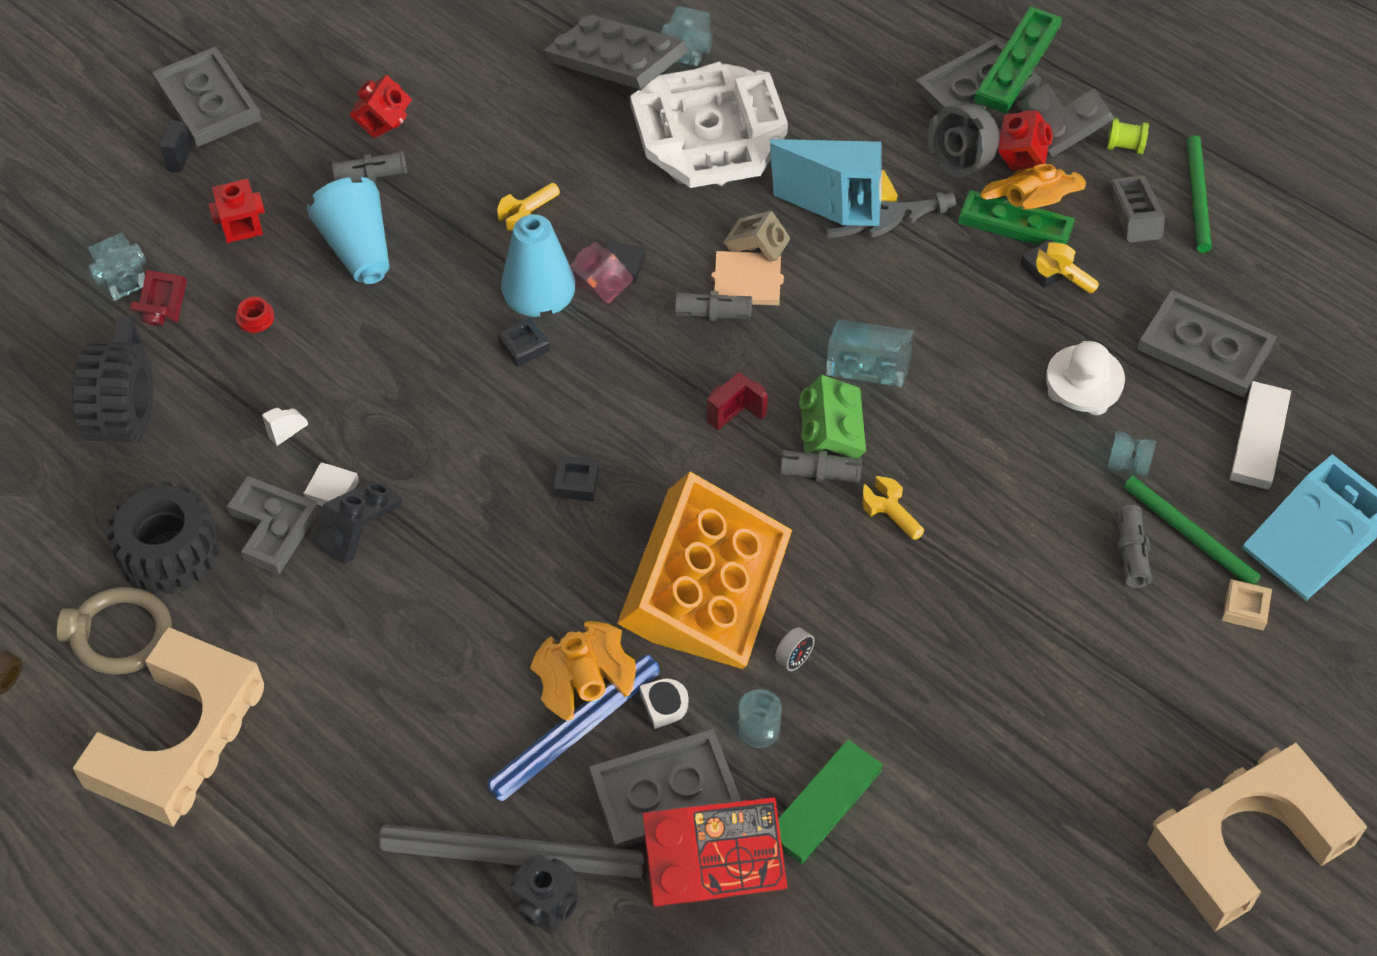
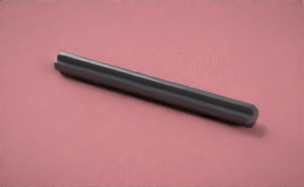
M389 824L382 826L379 835L380 849L387 852L519 866L525 863L530 865L539 853L550 861L554 858L561 860L575 872L632 878L642 877L645 866L644 853L636 850Z

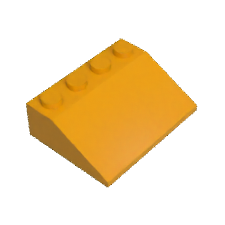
M687 473L667 491L617 624L654 644L737 668H745L792 530L694 473Z

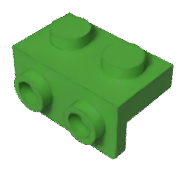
M821 374L809 387L802 391L799 399L802 415L801 438L804 442V453L819 454V450L827 449L851 458H859L866 452L860 388Z

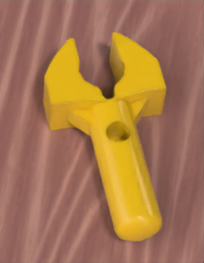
M550 183L523 200H517L511 194L501 199L498 205V221L500 222L507 218V230L513 231L515 223L520 218L532 215L531 212L558 196L560 193L558 186L555 183Z
M1050 242L1047 253L1041 249L1038 250L1037 269L1046 278L1059 273L1087 293H1093L1097 290L1098 281L1072 263L1075 250L1065 244Z
M876 476L875 487L886 496V499L874 495L872 490L864 484L862 505L863 509L871 517L878 512L887 513L911 539L916 540L922 536L924 532L923 527L898 503V499L902 497L903 487L896 480Z

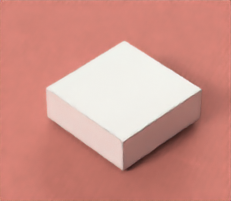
M321 462L304 492V497L323 506L324 503L355 489L359 482L358 474Z

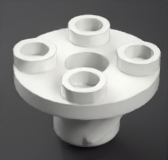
M1083 341L1078 345L1060 350L1050 360L1046 373L1048 395L1053 401L1060 402L1071 409L1089 412L1093 415L1103 414L1122 394L1125 384L1123 368L1118 360L1102 344L1094 341Z

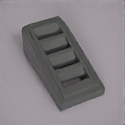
M1146 176L1110 180V190L1127 241L1132 243L1161 239L1163 237L1165 215Z

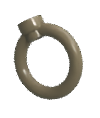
M116 587L93 595L78 610L62 608L57 623V638L61 642H70L73 653L86 667L103 674H128L147 667L146 659L167 628H172V619L165 604L154 594L135 587ZM119 603H131L146 609L154 619L155 633L144 649L128 657L111 658L97 653L90 647L87 639L91 631V619L99 611Z

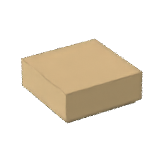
M1230 579L1222 621L1264 631L1268 619L1272 589Z

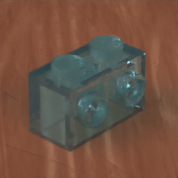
M838 319L828 342L826 375L903 387L911 364L914 330Z

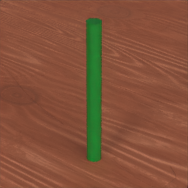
M1192 135L1187 138L1186 142L1197 251L1206 253L1212 249L1202 145L1201 138L1197 135Z
M1131 476L1123 486L1125 490L1239 580L1254 585L1260 580L1261 575L1135 476Z

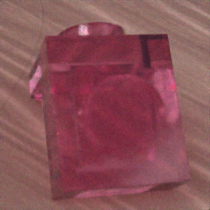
M597 242L582 249L576 256V260L570 265L573 273L593 288L606 303L614 300L633 281V276L615 255Z

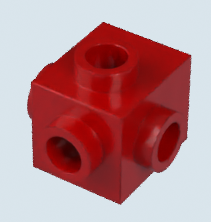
M385 75L375 82L368 80L357 92L359 100L349 113V116L375 139L387 131L397 128L406 119L407 113L405 110L412 98L402 90L398 83L394 82L388 75Z
M1038 110L1004 115L1002 130L999 131L998 152L1009 168L1015 171L1045 164L1048 146L1051 145L1053 140L1051 126L1044 121Z
M248 179L212 187L216 202L209 203V208L214 225L222 224L227 243L263 235L258 215L265 213L260 192L252 193Z

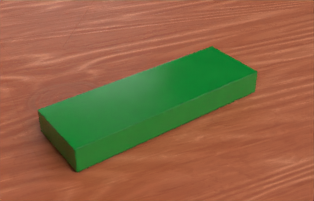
M969 190L959 215L958 224L1038 246L1050 239L1054 243L1067 245L1075 218L1039 208L1023 210V206L1015 207L1006 199L999 197L984 199L980 195L981 192Z
M848 739L778 819L782 851L802 865L882 772L883 764Z

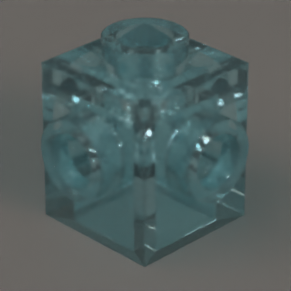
M677 6L670 23L664 24L661 34L685 40L688 53L677 62L698 66L703 53H709L713 34L710 33L709 12Z
M121 232L88 247L93 263L87 265L96 284L100 285L103 283L113 300L143 288L145 275L141 265L146 264V259L137 243L130 245Z

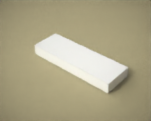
M1252 381L1230 475L1231 481L1270 490L1291 395L1290 390Z

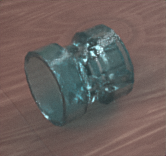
M1117 430L1107 469L1120 471L1124 468L1132 470L1136 476L1147 478L1156 439L1148 437L1135 439L1128 432ZM1133 450L1136 451L1134 459L1131 458Z
M757 689L746 693L740 700L738 707L739 736L743 742L757 748L767 747L779 737L782 716L781 702L775 694L768 690Z

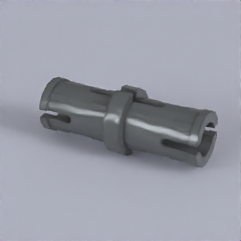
M404 151L374 157L370 153L364 154L362 159L332 163L335 181L350 177L352 182L362 181L361 177L377 182L376 178L403 173L408 174Z
M711 291L710 294L677 292L675 316L709 318V321H717V318L751 320L752 296L719 295L718 291Z
M783 449L781 475L816 478V482L823 483L824 479L860 484L863 458L827 455V451L820 450L819 454Z
M1136 505L1122 506L1121 510H1116L1115 515L1120 539L1117 542V550L1119 555L1122 556L1124 563L1125 583L1132 588H1142L1147 586V583L1151 584L1153 580L1148 560V552L1151 549L1150 540L1148 537H1145L1141 508Z

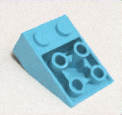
M770 139L774 196L842 225L879 226L882 197L881 142Z
M1332 454L1301 481L1245 542L1242 549L1307 601L1377 539V489Z

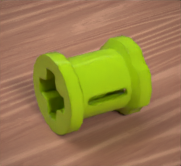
M1114 117L1110 124L1107 149L1113 150L1114 147L1136 150L1137 154L1142 155L1147 142L1149 123L1143 122L1141 125L1119 122V118Z

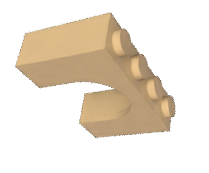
M168 627L145 662L154 682L190 696L203 705L202 716L196 729L180 744L161 751L139 750L97 732L74 765L73 770L83 788L174 827L181 814L185 815L191 809L196 791L204 778L210 777L215 771L219 761V754L226 743L233 741L239 733L242 718L249 707L255 706L260 700L264 690V682L257 663Z
M1297 743L1282 751L1279 747L1271 749L1258 760V765L1248 771L1244 767L1237 769L1223 781V786L1213 792L1210 788L1200 791L1190 799L1188 807L1179 812L1170 809L1160 815L1152 824L1154 830L1147 845L1214 932L1251 910L1261 893L1228 851L1224 843L1221 823L1225 818L1243 811L1262 812L1277 818L1293 832L1320 867L1355 846L1367 828Z

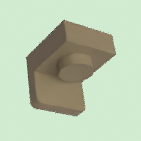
M771 210L738 219L725 239L724 244L730 252L753 251L760 248L768 261L772 262L778 260L790 237Z

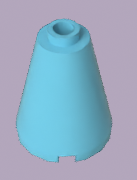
M350 177L342 178L325 185L313 195L315 202L312 206L307 204L309 218L353 278L358 282L374 284L382 280L385 273L389 270L379 191L375 182L368 178L361 177L363 183H352Z
M527 215L515 223L501 279V290L507 305L517 313L531 317H540V312L552 310V314L561 311L570 303L575 293L573 271L550 221L540 215Z

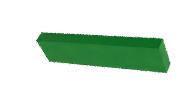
M1030 6L975 92L974 102L1006 114L1060 28L1062 17Z

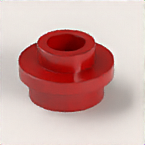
M249 297L243 300L236 312L238 326L243 331L249 333H258L266 330L272 325L275 317L272 306L260 297Z

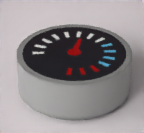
M800 627L789 631L777 647L775 654L776 662L788 671L798 669L806 661L813 649L814 636Z

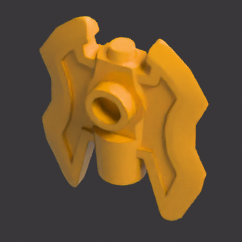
M1040 164L1034 166V168L1016 170L1008 178L992 181L985 186L980 195L984 199L1007 195L1008 201L1013 206H1023V210L1057 203L1068 193L1084 190L1086 181L1076 172L1067 175L1063 170L1056 169L1053 165Z
M587 621L584 623L587 631L585 633L580 631L568 632L558 644L555 643L552 636L544 641L535 653L530 669L541 678L543 684L541 700L548 709L562 719L572 720L574 718V689L577 690L580 697L585 701L597 700L605 693L606 688L603 677H606L624 697L630 695L635 680L636 663L633 658L623 651L620 644L621 629L608 623Z

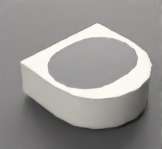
M661 679L639 686L641 698L654 729L674 723L682 719L688 709V693L680 682L673 679Z

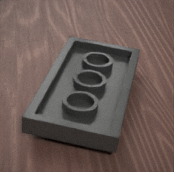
M596 15L583 17L575 27L567 33L559 35L554 43L543 50L549 63L640 90L688 53L685 40L601 18Z

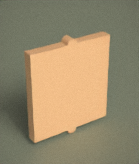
M716 251V269L711 276V280L715 282L714 291H718L719 295L752 296L753 305H779L780 284L784 282V276L780 274L781 255L778 260L769 262L764 253Z

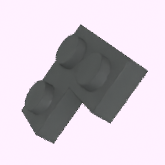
M1047 83L1018 102L1023 111L1038 110L1044 121L1051 126L1053 140L1051 145L1048 146V152L1051 157L1056 156L1114 120L1111 111L1095 88L1063 107L1051 86Z
M247 476L227 505L230 516L258 526L241 551L243 560L276 574L281 573L320 513L317 502Z

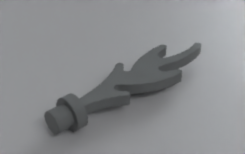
M942 191L933 193V199L919 202L881 201L879 226H874L870 229V237L874 238L892 230L907 214H910L909 222L914 223L919 217L933 210H936L938 214L946 213L947 208L956 206L954 193L943 194ZM848 225L827 229L826 235L828 238L843 237L861 232L871 226Z

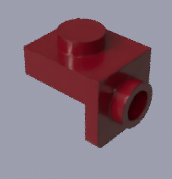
M146 270L139 303L131 302L130 310L140 315V321L147 324L163 326L164 321L178 323L187 279L180 275Z
M738 372L723 386L715 387L707 398V423L719 431L744 408L762 420L767 415L768 394L760 383L750 380Z

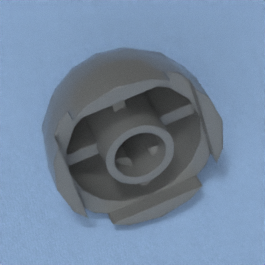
M959 103L943 108L939 114L934 115L930 120L927 132L930 153H936L937 158L942 162L937 164L938 167L954 177H965L987 167L997 154L1000 141L999 129L991 114L980 106L968 103Z

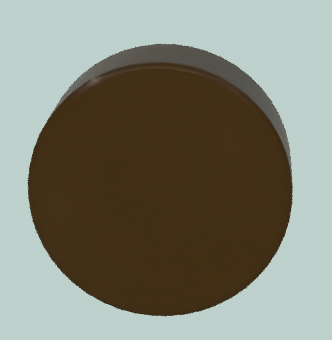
M6 650L0 652V695L9 691L16 683L23 666L21 658Z

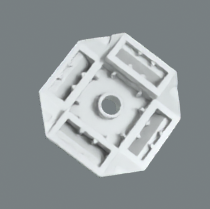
M724 64L659 75L641 91L638 90L631 95V108L646 158L665 170L678 184H685L689 188L715 183L723 186L727 181L761 176L771 160L770 139H784L787 135L788 122L769 72L757 70L754 73L743 67Z

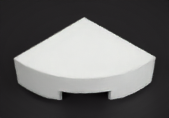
M275 408L262 415L268 437L276 446L308 425L307 420L293 408L283 411Z

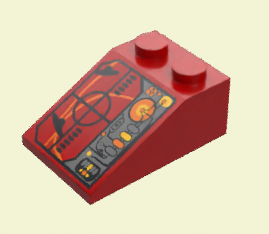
M776 798L687 807L642 814L652 906L787 889Z

